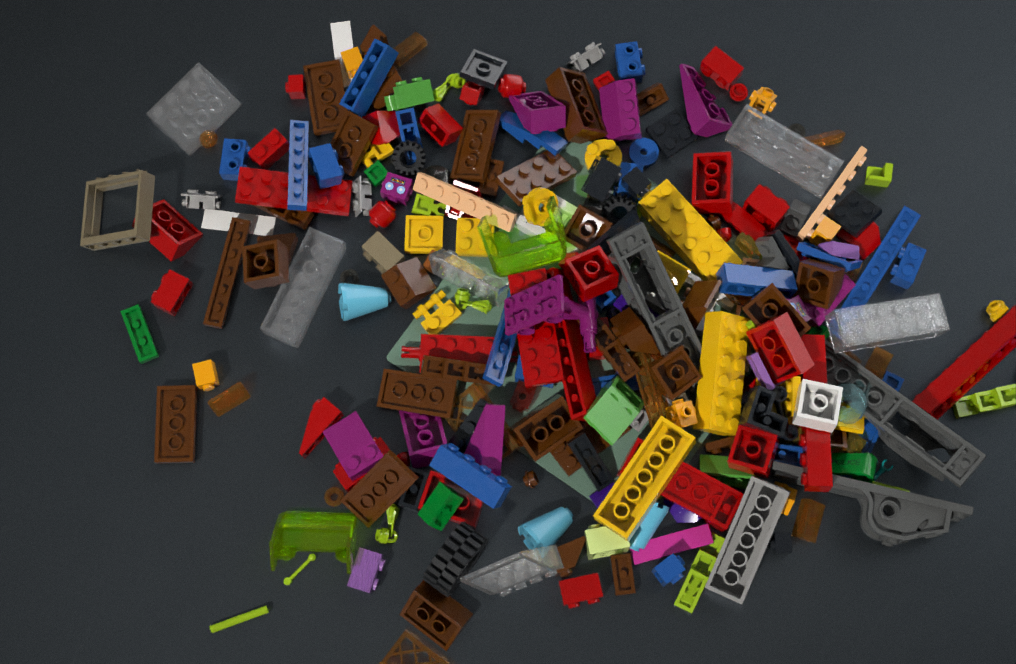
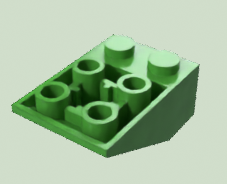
M617 375L602 387L583 418L612 446L640 413L645 402Z

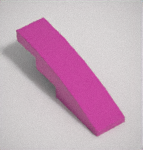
M705 524L650 539L644 549L640 548L639 552L630 549L634 565H638L715 542L710 525Z

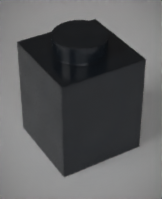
M637 166L622 177L621 185L635 200H638L640 197L643 199L650 193L651 182Z

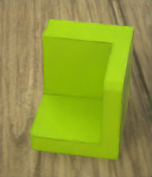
M885 163L883 168L868 166L866 169L865 185L887 188L892 181L893 164Z

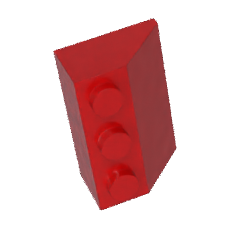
M163 199L153 203L149 242L166 258L174 261L184 256L203 236V233ZM134 219V221H133V223H132V227H133V228H134V225H135V219Z
M788 312L746 331L773 384L801 375L814 366Z

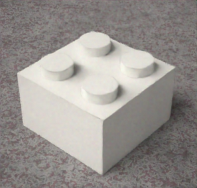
M803 379L798 387L792 424L832 433L838 423L843 387Z

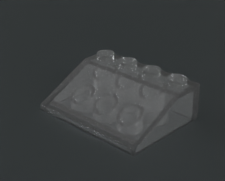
M198 62L146 114L153 124L191 156L242 104Z
M440 249L431 253L428 257L433 274L460 288L468 289L470 293L484 300H489L491 304L500 307L509 291L507 278L491 274V271L486 267L482 266L479 268L474 265L475 263L468 258L462 259L458 257L456 252L450 249L448 251Z
M555 544L518 552L460 577V581L489 595L500 594L503 597L511 594V589L515 588L517 591L526 588V583L528 582L535 584L542 581V576L549 578L557 575V570L564 568Z

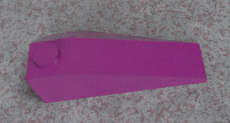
M681 63L679 68L687 119L691 126V131L695 135L709 137L732 129L734 126L723 107L719 108L715 103L717 98L704 88L706 83L696 69Z
M485 404L464 455H471L475 458L476 463L489 467L492 470L491 473L501 476L505 405Z

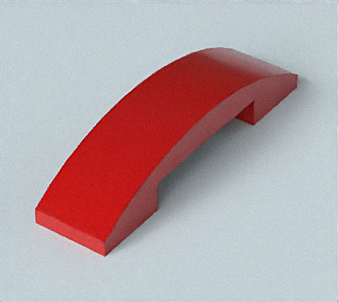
M734 201L732 213H713L732 225L755 248H757L755 241L768 233L763 225Z

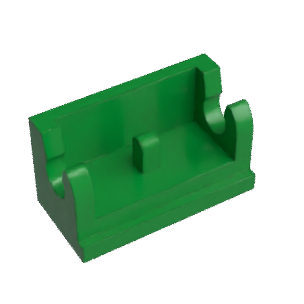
M439 482L418 512V515L429 526L442 531L464 498L453 488H448L444 483Z

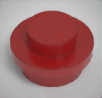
M737 83L730 88L729 95L734 101L740 102L746 99L748 89L744 84Z

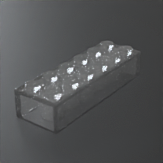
M748 104L745 105L725 138L726 143L820 199L844 163L840 158Z
M309 227L289 268V283L281 284L260 327V330L265 335L299 348L346 250L344 241Z
M940 293L836 309L825 316L835 353L938 337L950 330Z

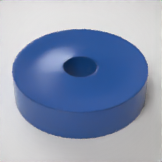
M649 138L636 139L629 148L630 161L636 164H643V168L651 167L658 159V146ZM641 151H646L647 154H646V155H642L640 152H641Z

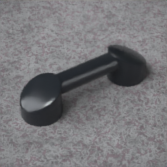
M776 386L771 391L776 392L774 404L777 414L787 418L782 402L787 398V391L782 386ZM787 422L782 438L791 441L797 438L798 429Z

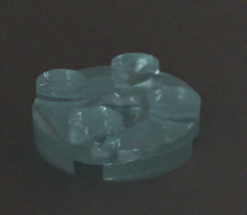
M852 383L838 385L843 387L841 404L845 399L852 401L850 408L842 407L840 404L838 421L844 424H852L859 421L867 408V399L864 392Z

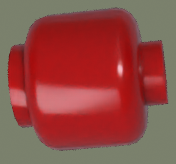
M505 74L499 79L498 92L504 98H509V95H521L526 91V82H523L520 75Z
M387 200L378 201L369 210V216L371 217L369 221L376 228L379 226L386 228L396 218V209Z

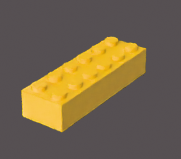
M668 179L638 202L637 209L640 210L642 216L701 280H717L716 272L723 263L743 265L740 257Z
M724 311L705 312L699 374L703 378L698 381L695 409L698 424L693 425L694 430L721 436L736 435L741 413L748 346L746 331L749 330L746 323L750 320L749 318Z
M661 416L594 513V520L629 542L695 445L696 437Z

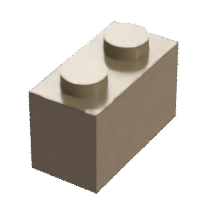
M378 231L361 246L364 252L363 256L369 262L373 260L377 264L375 267L382 274L396 264L406 261L404 255Z

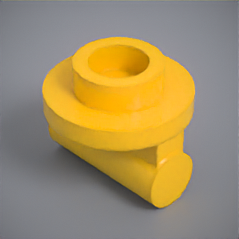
M994 300L986 308L990 320L994 323L1009 311V308L1002 300Z

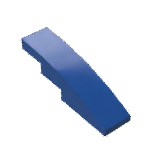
M506 110L501 114L499 126L521 143L527 140L538 150L544 147L555 156L567 146L568 141L555 132L546 130L540 134L530 133L523 127L516 113Z

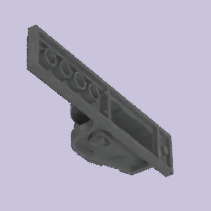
M639 222L606 240L612 251V254L608 255L609 260L619 273V289L628 307L632 309L650 332L661 356L663 357L676 347L683 345L684 350L699 372L702 346L644 223ZM630 256H638L640 258L638 272L633 273L630 271L631 267L626 258ZM651 292H654L660 304L668 310L656 318L649 311L644 297ZM698 381L684 391L688 400H692L694 407Z
M825 339L827 384L843 387L841 400L870 421L877 429L882 441L909 463L926 471L942 482L947 478L961 488L986 459V455ZM897 412L901 419L912 428L906 437L888 423ZM942 448L950 455V459L947 462H941L927 452Z
M773 461L769 473L771 475L770 479L804 486L801 484V473H804L803 467ZM832 474L833 487L829 492L856 498L861 506L860 525L863 532L874 540L882 541L881 544L893 547L894 545L907 543L908 540L922 537L928 539L941 536L949 532L950 521L960 522V520L973 515L974 507Z

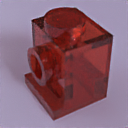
M519 380L510 400L512 409L521 413L523 411L528 412L536 395L537 387L526 388L525 382ZM525 394L526 398L524 400L519 399V395Z

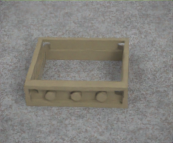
M137 169L135 172H122L121 175H108L106 178H96V180L87 181L80 246L96 251L150 241L155 176L148 173L147 170ZM138 185L134 229L99 235L103 192Z

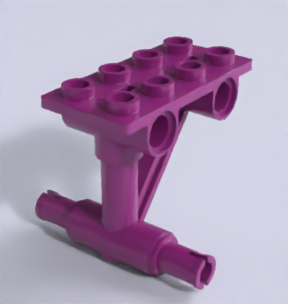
M556 275L504 300L506 335L510 336L515 333L520 335L534 334L535 325L543 321L559 323L563 319L579 320L580 333L584 339V352L592 353L596 351L595 335L598 332L596 297L582 302L578 296V303L569 300L563 293V276Z

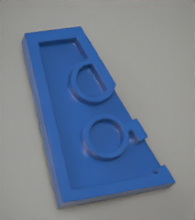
M805 241L799 242L796 249L801 251V255L805 257H816L819 261L843 267L845 272L860 268L863 262L862 260L850 261L847 258L830 255L818 248L817 245Z

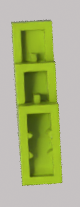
M1016 384L997 387L960 398L952 406L956 419L1016 405Z
M712 532L715 543L699 548L674 602L675 606L690 613H693L725 540V537Z

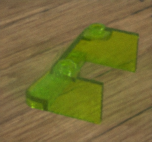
M550 196L546 205L549 217L544 223L546 233L511 243L509 236L505 232H491L486 216L481 218L477 229L493 271L497 276L507 277L508 275L562 261L566 257L567 244L564 224L554 196Z
M285 511L280 513L269 543L271 571H275L278 559L288 561L295 557L297 551L335 552V558L342 563H347V574H351L356 550L357 517L351 513Z

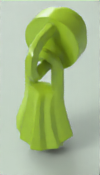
M460 73L448 75L446 81L433 90L434 100L441 102L451 87L462 88L466 80L460 77Z
M458 288L457 292H455V306L459 310H464L467 306H470L487 314L492 309L489 300L468 301L470 300L468 289Z
M392 504L386 510L388 528L382 527L376 530L375 539L379 543H394L398 539L397 532L393 530L400 511L396 504Z

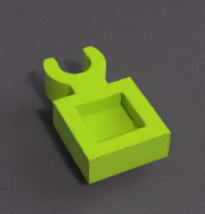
M417 193L411 213L421 216H430L431 213L435 216H444V214L438 212V209H446L447 205L443 203L434 204V199Z

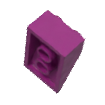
M544 91L509 95V101L523 127L530 133L540 134L546 130L554 132L558 131L559 128H566V106Z
M356 411L323 431L338 460L352 481L369 472L383 457V454Z
M399 411L412 468L417 469L429 466L440 445L447 444L441 417Z

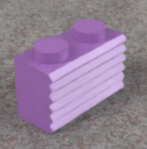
M359 547L347 586L372 594L373 590L376 591L379 584L377 575L379 571H383L386 562L383 559L384 556Z

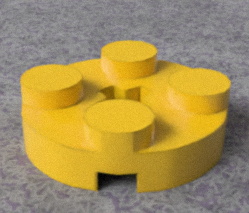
M600 139L587 146L585 165L588 170L596 155L601 156V154L608 156L606 160L620 167L622 152L615 141Z
M537 187L523 197L524 215L529 224L546 226L554 220L555 217L553 215L555 211H558V199L553 191ZM540 203L543 204L541 211L539 210Z

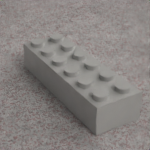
M751 476L705 588L737 603H744L791 491L757 476Z

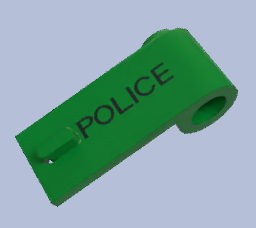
M831 453L833 475H852L854 480L867 483L874 481L878 459L872 453Z

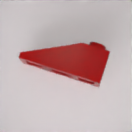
M325 397L318 399L313 404V409L310 412L299 454L305 459L325 437L323 431L339 422L344 416Z

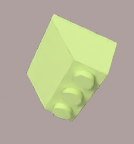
M600 524L588 526V530H585V547L588 560L627 553L630 548L628 541L606 526L600 527Z

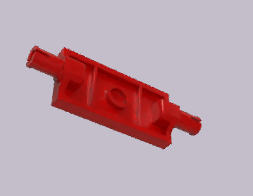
M421 334V345L419 347L402 346L401 351L409 353H401V358L419 359V373H421L423 355L487 364L495 337ZM512 351L511 356H518V351ZM510 358L509 363H517V358Z

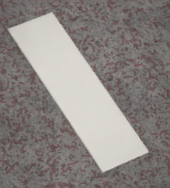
M350 21L330 23L335 60H340L344 87H348L353 78L349 79L340 52L353 48Z
M209 209L204 211L201 228L229 231L232 217L251 221L249 234L273 235L276 217Z

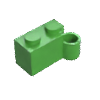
M422 77L411 79L412 83L408 84L406 80L396 82V86L393 87L394 94L384 97L387 111L435 101L430 79L423 80Z

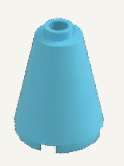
M348 283L338 284V294H342L340 295L339 307L343 321L386 308L388 303H391L390 291L387 292L386 288Z
M655 502L630 539V549L639 552L640 548L644 549L668 513L669 507Z
M558 507L521 524L517 528L519 535H524L525 539L523 542L535 556L541 555L540 559H543L547 555V551L553 548L573 523V514L567 507Z

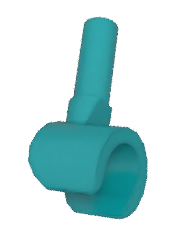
M887 459L880 463V469L875 473L874 481H876L881 474H883L884 472H888L893 468V465H891L889 469L884 467V463L887 461Z

